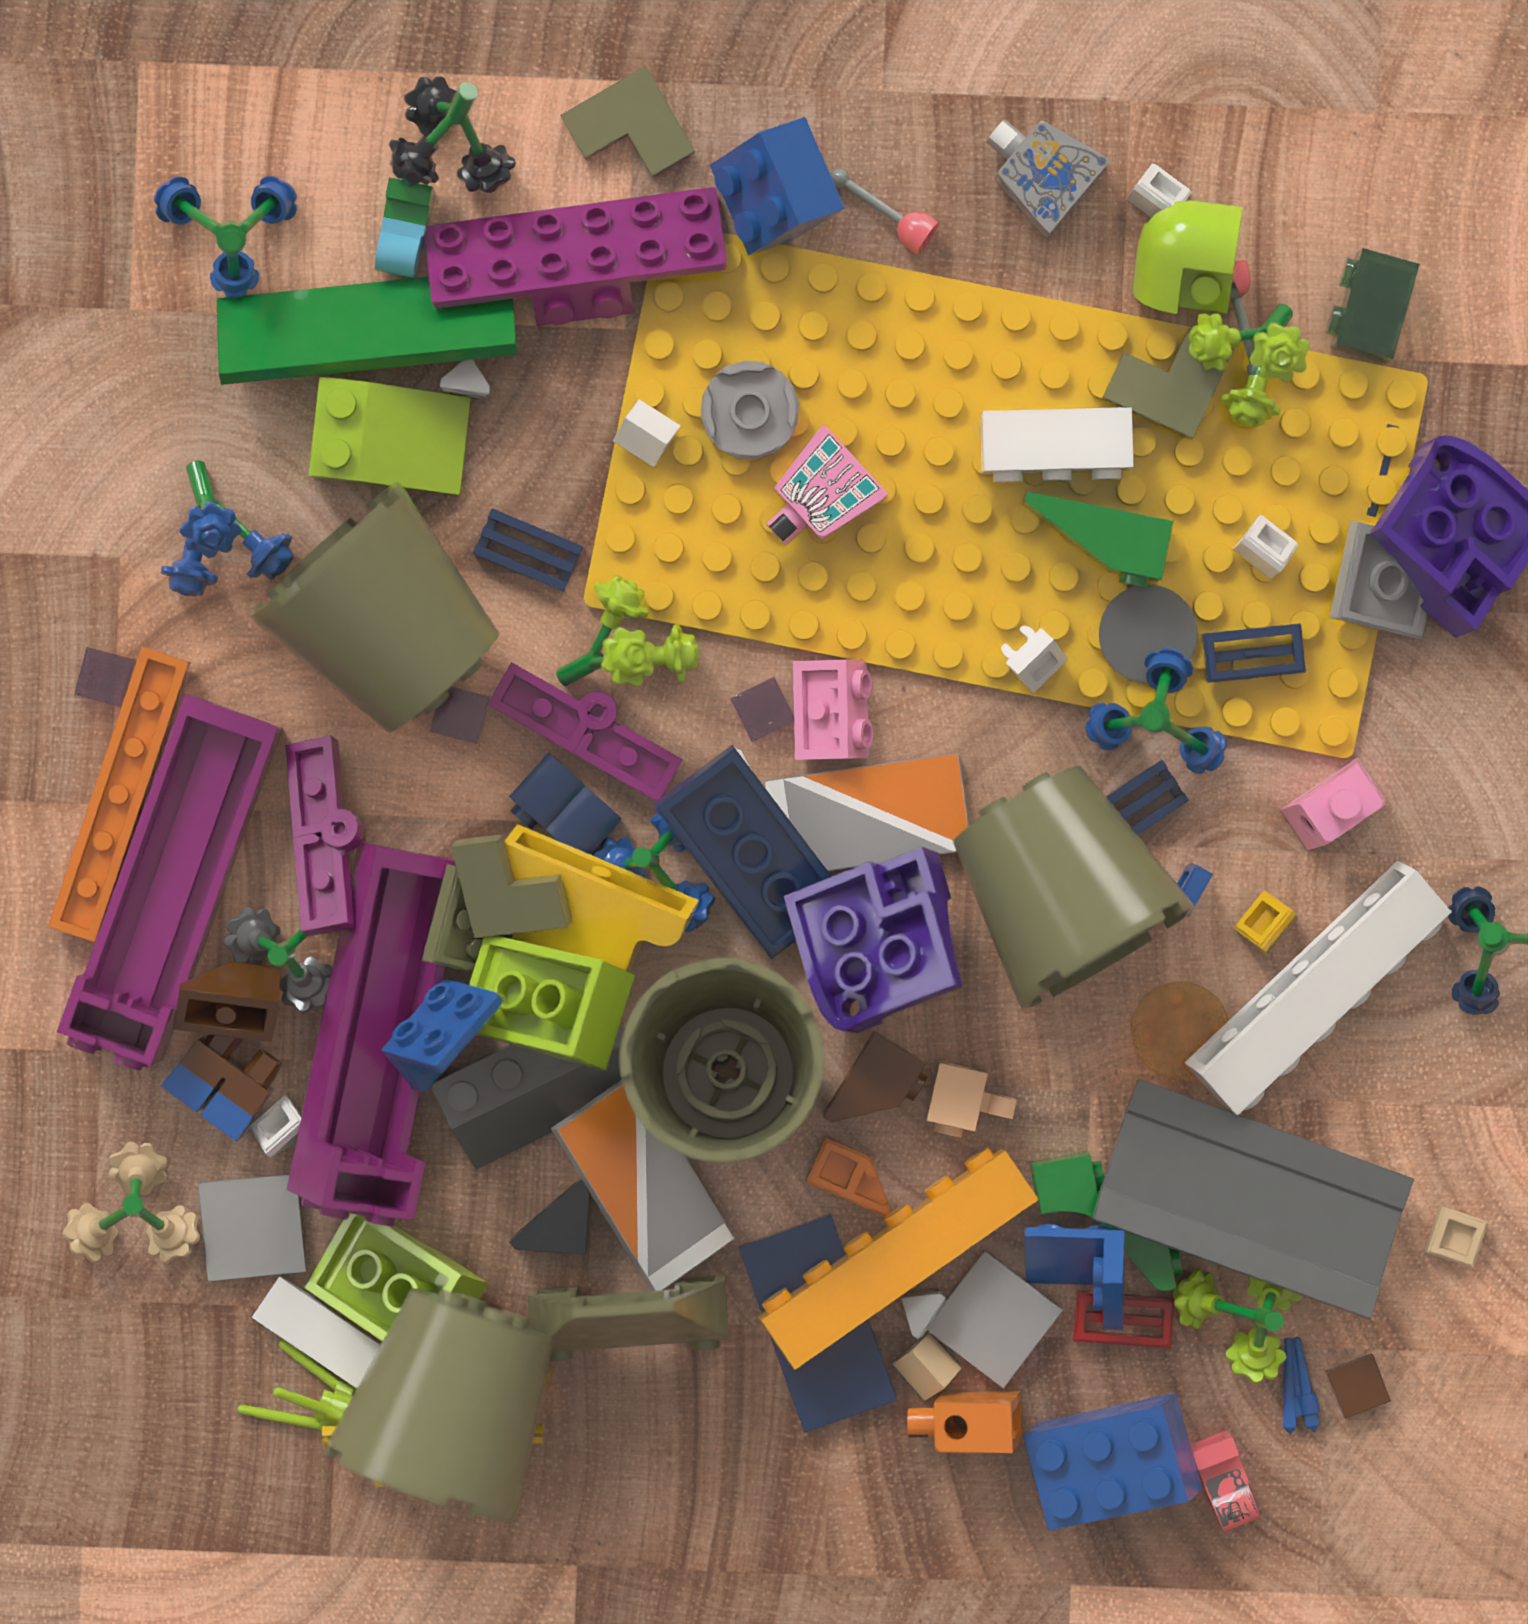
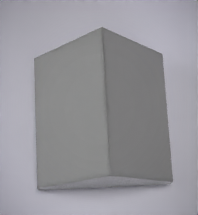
M473 359L462 360L441 379L440 388L445 394L483 400L492 399L493 391Z
M938 1288L907 1291L900 1296L911 1333L917 1339L923 1337L946 1302L944 1293Z

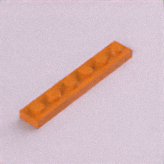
M144 646L141 647L48 927L95 943L124 864L191 662Z

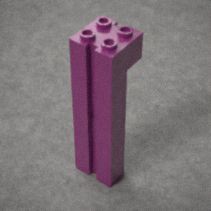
M184 694L85 972L76 976L57 1029V1033L68 1036L66 1042L68 1046L92 1054L96 1050L101 1051L102 1048H106L115 1053L114 1062L139 1071L142 1070V1067L152 1066L164 1060L174 1032L173 1022L180 984L192 979L195 974L280 738L282 727L196 696Z
M361 842L357 847L351 874L355 927L340 930L287 1185L288 1191L303 1198L301 1205L319 1209V1214L338 1219H349V1214L352 1213L365 1216V1221L385 1226H394L396 1218L414 1220L425 1162L408 1155L407 1151L420 1092L413 1090L381 1050L392 1038L396 1027L409 1019L424 1002L427 992L443 980L446 966L423 961L422 958L447 864L456 866L455 860Z

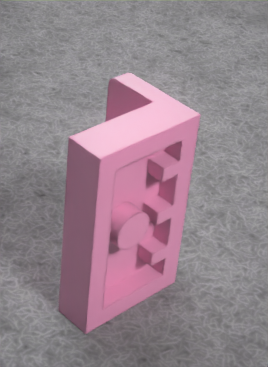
M864 660L793 661L795 760L868 758L874 733L872 723L868 719V698L872 693V677L867 670V663Z

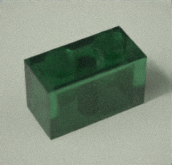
M1365 248L1356 253L1355 259L1347 257L1339 280V286L1346 288L1341 307L1333 305L1326 327V334L1333 335L1330 348L1385 364L1393 360L1420 264Z

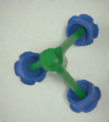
M266 176L260 180V185L254 188L251 196V206L254 212L240 223L234 220H227L220 224L199 210L201 206L200 195L196 187L189 184V180L185 177H172L169 182L162 184L157 189L154 196V203L157 205L155 213L160 220L164 222L172 221L175 224H186L191 220H195L216 236L217 245L224 253L218 256L213 263L214 271L210 273V282L216 291H223L230 298L243 297L246 295L247 290L254 289L259 281V272L254 269V261L247 254L241 252L246 244V234L260 220L270 224L279 223L283 219L290 220L295 216L298 209L297 204H295L297 194L294 188L288 182L280 180L276 176Z
M1165 647L1159 652L1152 651L1146 656L1144 662L1145 667L1148 668L1146 679L1148 684L1157 691L1154 700L1144 706L1141 714L1130 716L1129 712L1116 703L1106 705L1103 702L1094 705L1089 711L1090 720L1085 725L1086 733L1090 741L1098 743L1100 749H1116L1118 744L1125 742L1130 737L1133 727L1143 726L1149 732L1158 733L1164 731L1181 741L1180 755L1187 762V768L1193 773L1202 774L1205 770L1214 771L1224 761V750L1227 748V742L1221 732H1214L1211 727H1195L1186 732L1171 721V709L1165 703L1167 693L1181 690L1187 682V677H1190L1193 673V665L1190 659L1185 658L1181 651Z

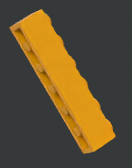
M989 1147L982 1149L964 1163L968 1170L960 1176L951 1180L946 1175L924 1190L928 1197L912 1209L908 1203L900 1206L883 1219L887 1226L872 1237L867 1231L858 1235L843 1247L847 1253L845 1256L832 1265L829 1264L827 1259L818 1263L802 1276L806 1281L802 1286L792 1293H789L787 1288H784L762 1303L766 1311L758 1315L757 1318L792 1368L796 1370L1039 1200L1005 1150L997 1149L992 1153Z

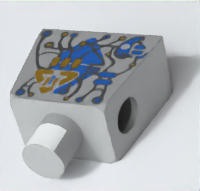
M1004 119L986 140L987 144L1007 159L1006 163L997 172L995 180L1046 239L1110 162L1104 155L1042 120L1026 137Z

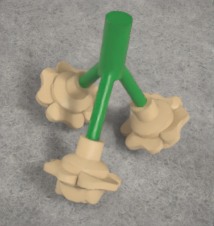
M134 1142L126 1143L120 1152L109 1157V1163L112 1166L109 1170V1178L119 1183L123 1192L130 1195L124 1199L123 1207L112 1214L108 1211L97 1210L90 1203L83 1204L79 1210L71 1209L67 1213L68 1224L62 1233L63 1237L70 1244L71 1253L74 1255H84L91 1262H97L101 1259V1255L108 1257L113 1253V1240L118 1235V1229L114 1224L127 1216H138L150 1224L146 1231L150 1239L149 1254L154 1257L159 1256V1259L165 1264H168L175 1258L188 1257L193 1246L200 1240V1235L196 1228L198 1216L193 1212L187 1213L186 1208L181 1205L176 1206L171 1211H160L157 1215H154L144 1208V1204L140 1199V1193L148 1195L154 1186L166 1181L167 1173L163 1170L167 1165L166 1157L157 1154L151 1143H144L142 1145H137Z

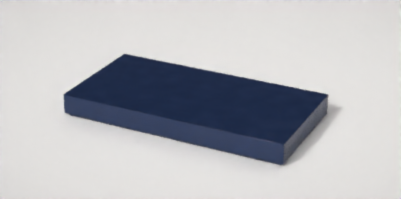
M731 745L653 805L764 951L773 959L796 941L784 896L832 876L735 747Z
M831 1213L739 1246V1251L762 1313L766 1311L762 1303L773 1294L784 1288H787L789 1293H792L806 1283L802 1276L812 1267L826 1259L832 1265L846 1255ZM869 1319L796 1370L789 1365L771 1338L804 1433L897 1400Z

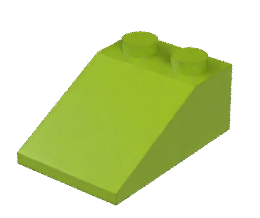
M319 377L309 476L316 480L387 488L398 482L405 490L460 496L471 397L372 382Z
M500 936L484 937L469 985L498 993L503 999V1003L476 1034L562 1060L606 1070L635 975L600 959Z
M350 1213L349 1219L342 1221L304 1288L383 1341L411 1288L440 1294L441 1289L455 1294L459 1292L480 1299L489 1283L452 1258L395 1225L374 1224L365 1221V1216Z

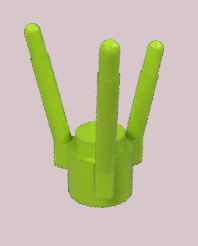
M281 1340L279 1347L333 1388L334 1392L324 1389L319 1401L280 1387H276L273 1390L274 1396L314 1411L313 1417L248 1405H239L237 1411L240 1414L319 1431H322L323 1425L337 1426L353 1397L354 1386L339 1380L304 1352L286 1340Z

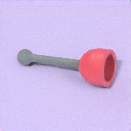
M835 169L831 173V178L836 188L844 187L897 223L898 238L907 249L916 255L923 251L939 226L937 220L923 212H912L903 216L851 181L844 169Z
M1245 260L1235 261L1230 295L1240 331L1250 329L1242 302V297L1247 293L1251 284V275ZM1251 339L1243 341L1249 360L1247 366L1248 376L1254 375L1255 366L1251 364L1249 359L1254 351V341Z

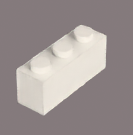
M1132 407L982 411L980 414L981 474H993L994 483L1022 482V473H1042V481L1046 482L1071 481L1072 472L1092 471V480L1122 479L1121 471H1128L1133 468Z

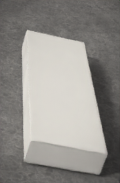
M282 1275L279 1276L252 1316L253 1319L355 1388H358L381 1345L380 1341Z

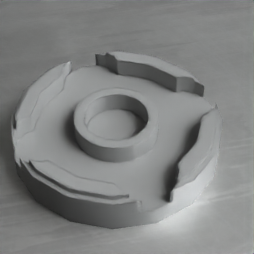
M741 361L726 366L711 379L702 396L701 418L707 436L719 450L737 459L757 460L775 454L789 442L798 423L799 402L793 385L779 370L764 362Z

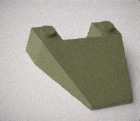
M725 1275L679 1278L675 1282L674 1290L579 1296L578 1286L529 1289L527 1294L529 1327L554 1340L549 1361L573 1358L572 1351L689 1342L691 1350H710L720 1348L719 1340H729Z

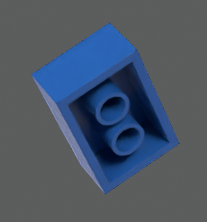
M1177 1393L1038 1422L1023 1435L1048 1531L1186 1503L1202 1489Z

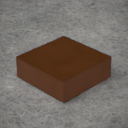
M1372 1353L1326 1370L1345 1419L1391 1401Z

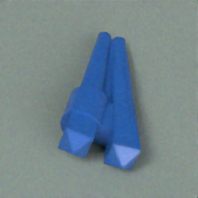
M1295 1337L1293 1340L1292 1338H1285L1286 1361L1284 1362L1283 1428L1291 1434L1298 1426L1297 1417L1304 1416L1306 1427L1315 1433L1320 1425L1318 1416L1320 1408L1316 1392L1312 1391L1301 1338Z

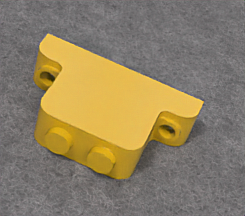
M518 824L504 841L514 880L561 875L572 918L568 927L514 933L513 940L600 959L631 972L642 941H648L658 946L675 944L693 919L699 900L664 887L662 884Z

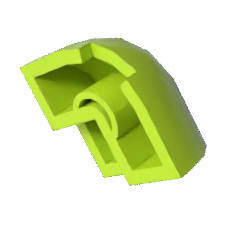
M1175 201L1173 206L1157 212L1147 224L1144 223L1138 240L1132 284L1134 297L1146 306L1177 314L1178 307L1228 314L1243 207L1201 201Z

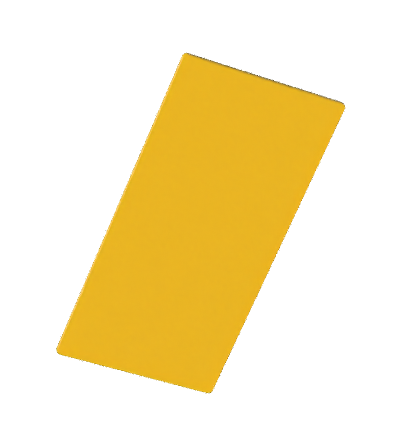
M723 233L727 258V268L725 270L647 280L617 431L639 399L681 427L655 467L650 466L614 443L584 592V602L587 606L605 610L602 602L596 597L597 592L594 586L596 583H609L615 576H620L622 579L635 582L638 588L643 589L642 601L646 603L645 608L649 613L647 617L641 618L850 660H864V662L1088 708H1092L1101 702L1106 705L1116 703L1125 708L1130 716L1141 714L1144 706L1154 700L1157 690L1153 689L1148 683L1135 682L1117 673L1105 659L1099 642V626L1105 609L1117 595L1134 586L1119 583L1120 574L1108 572L1026 508L1022 503L1024 494L1028 491L1173 521L1162 580L1158 582L1149 580V585L1165 587L1183 598L1192 610L1197 624V643L1190 659L1193 665V673L1190 677H1187V682L1181 690L1167 693L1165 701L1171 709V721L1175 725L1188 728L1211 727L1214 732L1219 731L1227 736L1342 759L1349 758L1353 754L1378 630L1329 617L1350 521L1375 526L1410 473L1411 469L1408 465L1413 459L1428 386V380L1425 375L1308 351L1305 357L1306 370L1301 373L1293 371L1294 376L1291 381L1283 382L1278 378L1267 379L1264 393L1276 402V405L1281 409L1280 415L1272 416L1271 419L1265 420L1262 426L1251 428L1245 424H1237L1232 421L1230 410L1220 400L1223 394L1230 393L1231 390L1245 388L1249 360L1244 342L1241 341L1240 345L1233 350L1232 357L1227 363L1226 369L1221 376L1193 439H1189L1132 412L1133 468L1128 471H1121L1122 479L1092 480V471L1072 472L1071 481L1046 482L1042 481V473H1022V482L994 483L993 474H981L980 414L982 411L1122 408L1102 399L1123 352L1168 372L1187 330L1193 327L782 244L748 256L744 244L738 235ZM741 361L764 362L779 370L793 385L799 402L798 423L789 442L775 454L757 460L737 459L719 450L707 436L701 418L702 396L711 379L726 366ZM1387 424L1395 425V426H1398L1399 428H1396V427H1389V428H1387ZM825 425L883 487L888 496L881 503L822 541L808 527H805L785 546L766 525L771 518L787 505L774 491V487L816 432ZM1384 456L1391 457L1387 475L1379 476ZM1372 502L1378 505L1376 517L1367 515L1368 508L1371 507ZM1259 515H1263L1299 544L1283 570L1273 579L1267 577L1232 550ZM1301 623L1305 673L1206 683V668L1203 659L1204 649L1201 634ZM1023 625L1032 628L1035 633L1042 628L1054 639L1068 658L1034 694L1006 664L1008 659L1001 649L1006 643L1012 650L1018 651L1028 641L1019 630ZM1291 635L1216 642L1214 643L1215 652L1289 645L1292 644ZM1293 654L1216 662L1217 672L1294 664Z

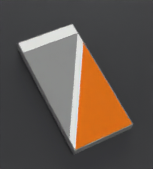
M958 752L764 781L766 790L828 871L857 867L870 861L877 864L883 863L920 847H925L939 854L956 852L953 840L969 827Z
M622 1080L551 1128L650 1291L664 1290L735 1239L685 1155L676 1152L655 1138L638 1119L627 1098Z

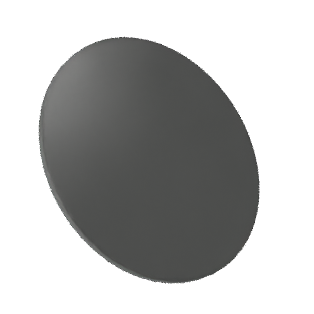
M1148 585V588L1132 587L1117 595L1105 609L1099 626L1100 647L1105 659L1117 673L1135 682L1148 683L1146 679L1148 668L1145 667L1144 662L1150 652H1159L1162 648L1169 647L1181 651L1185 658L1191 659L1197 643L1196 620L1188 604L1172 590L1157 585Z

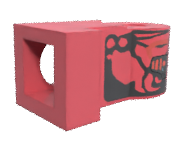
M1228 1430L1190 1444L1200 1480L1222 1531L1225 1532L1259 1519L1260 1515L1248 1486V1478L1240 1460L1239 1452Z

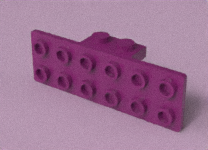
M714 187L428 225L425 235L431 301L434 308L531 296L537 326L562 325L572 321L613 318L618 315L634 313L631 282L721 271L727 268L717 190Z

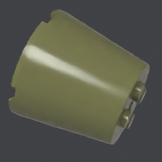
M398 482L392 484L369 501L366 506L371 512L362 521L356 524L350 517L323 540L266 594L271 599L266 605L260 602L249 613V617L259 627L388 733L397 730L412 718H417L423 713L428 715L448 698L449 695L446 690L459 679L462 682L465 681L485 663L481 657L500 634L405 489Z
M1081 766L1069 768L1051 777L1048 772H1045L1023 785L1024 791L1008 801L1005 797H1002L988 804L979 811L981 816L977 821L963 830L953 840L954 847L1016 999L1023 1010L1034 1007L1042 1002L1040 995L1046 990H1049L1051 995L1055 997L1113 965L1152 941L1149 930L1161 922L1168 929L1180 922L1195 909L1190 898Z
M712 958L689 964L676 971L673 970L658 980L642 996L632 1011L624 1030L620 1050V1070L624 1089L633 1111L655 1138L676 1152L691 1158L711 1162H733L749 1159L768 1152L789 1138L800 1127L811 1111L820 1090L824 1070V1051L819 1027L811 1009L800 993L789 982L775 972L756 963L732 958ZM730 1059L738 1062L735 1069L741 1073L737 1080L729 1078L725 1084L717 1081L720 1075L714 1069L718 1063L726 1065Z
M411 1288L331 1435L324 1454L335 1459L338 1454H341L338 1464L372 1480L421 1499L445 1506L447 1498L451 1497L470 1503L468 1513L471 1515L500 1522H514L519 1509L554 1340L528 1327L530 1319L502 1309V1311L485 1307L486 1302L459 1292L455 1294L441 1289L440 1294Z

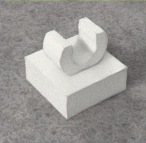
M1023 625L1019 630L1028 641L1018 651L1012 650L1006 643L1001 649L1008 659L1006 664L1034 694L1068 658L1054 639L1042 628L1035 633L1032 628Z

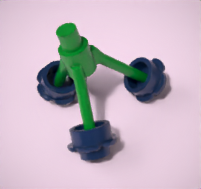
M1480 886L1474 889L1463 887L1457 890L1452 896V905L1448 906L1451 911L1448 915L1450 922L1453 925H1459V928L1464 932H1479L1478 940L1483 948L1478 970H1470L1464 973L1460 981L1453 985L1451 991L1453 1000L1459 1002V1008L1470 1015L1490 1014L1499 1005L1497 1000L1500 995L1499 986L1496 979L1489 974L1494 956L1503 954L1513 944L1528 945V934L1507 932L1503 925L1493 922L1495 906L1491 903L1492 895L1487 889Z

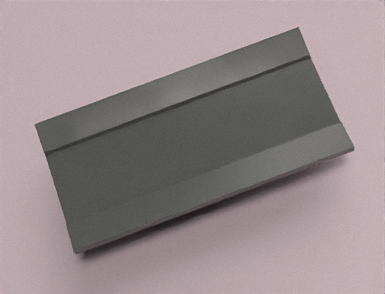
M1138 1079L1122 1120L1097 1198L1092 1220L1370 1320L1373 1316L1380 1282L1399 1220L1406 1205L1414 1178Z

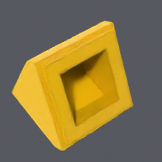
M1263 890L1233 928L1267 955L1296 920L1297 914Z

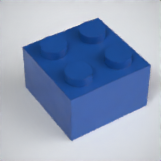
M806 117L761 131L710 164L716 187L725 200L734 221L736 234L742 240L748 256L793 241L845 209Z

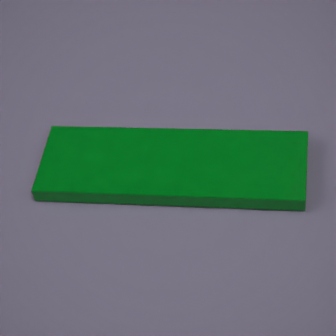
M429 277L244 295L239 298H217L218 374L221 385L518 355L514 299L436 309L431 301Z

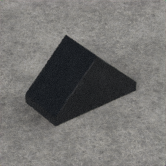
M581 1177L511 1237L509 1243L515 1250L586 1254L591 1193Z

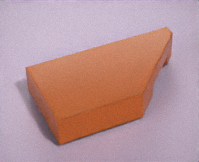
M825 1136L807 1176L806 1183L883 1217L889 1215L892 1211L870 1155Z

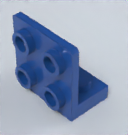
M444 978L441 983L433 986L427 992L424 1002L411 1017L396 1027L392 1038L381 1051L413 1090L426 1093L501 1006L503 999L496 992Z
M1043 1224L1038 1227L1025 1228L1026 1282L1093 1285V1310L1103 1311V1329L1123 1330L1125 1283L1124 1230H1113L1107 1226L1100 1225L1091 1226L1087 1229H1069L1055 1224Z

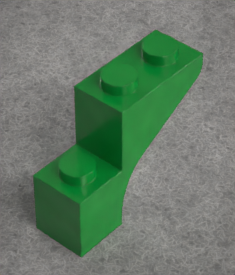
M1087 1151L1029 1162L1035 1195L1039 1199L1037 1200V1206L1041 1214L1068 1211L1093 1217L1098 1191H1100L1104 1179L1100 1160L1092 1162L1091 1155ZM1102 1224L1103 1226H1107L1113 1230H1119L1108 1225ZM1124 1232L1126 1254L1152 1285L1160 1291L1177 1289L1174 1276L1183 1275L1179 1251Z

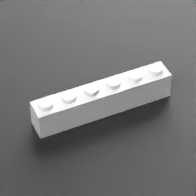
M1396 861L1200 1047L1185 1064L1218 1102L1237 1116L1243 1110L1254 1107L1263 1098L1264 1090L1279 1076H1284L1291 1072L1298 1065L1300 1056L1310 1046L1327 1038L1335 1029L1336 1022L1349 1009L1360 1006L1368 999L1372 987L1385 975L1397 971L1405 963L1406 955L1421 941L1433 937L1440 930L1442 921L1451 913L1450 909L1417 870Z

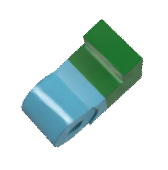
M389 177L385 196V210L376 251L375 270L415 278L421 252L425 246V235L430 223L436 195L432 186L418 183L412 186L408 185L404 180Z

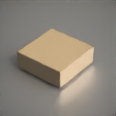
M1440 1205L1424 1251L1474 1268L1489 1222Z

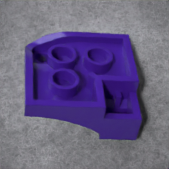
M1443 435L1424 443L1419 448L1408 465L1411 469L1408 477L1369 534L1383 546L1411 579L1423 599L1420 607L1456 638L1478 628L1499 594L1512 588L1528 563V489L1496 460L1475 445L1457 437ZM1435 458L1440 463V470H1438L1434 464Z
M920 847L880 864L870 861L784 896L813 997L823 1017L834 1028L848 1033H859L883 1024L882 1020L887 1016L963 987L954 954L949 925L948 900L952 898L938 852ZM858 1000L859 1012L852 1017L850 1007L854 1001Z

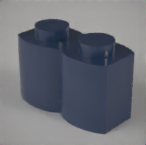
M550 753L541 760L509 796L516 803L510 811L528 828L533 830L539 823L553 836L552 839L588 854H591L622 820L617 813Z

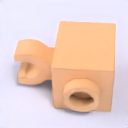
M937 1060L925 1118L927 1121L935 1123L933 1131L962 1137L964 1129L976 1130L979 1112L1013 1119L1017 1099L984 1091L988 1076L985 1070Z

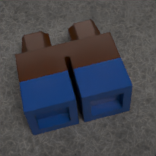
M209 1034L206 1038L202 1037L194 1043L161 1084V1087L192 1110L198 1112L205 1106L215 1089L225 1078L226 1081L204 1109L201 1116L234 1141H238L274 1091V1088L270 1085L275 1080L282 1062L260 1048L245 1068L230 1057L242 1042V1038Z

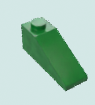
M1028 491L1024 494L1022 504L1108 572L1120 574L1119 583L1148 588L1149 580L1156 582L1162 580L1173 521Z

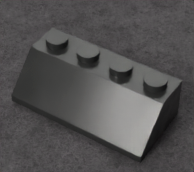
M622 1019L606 1070L562 1060L508 1044L437 1079L433 1083L431 1089L453 1133L476 1170L552 1133V1127L622 1080L620 1050L625 1030Z

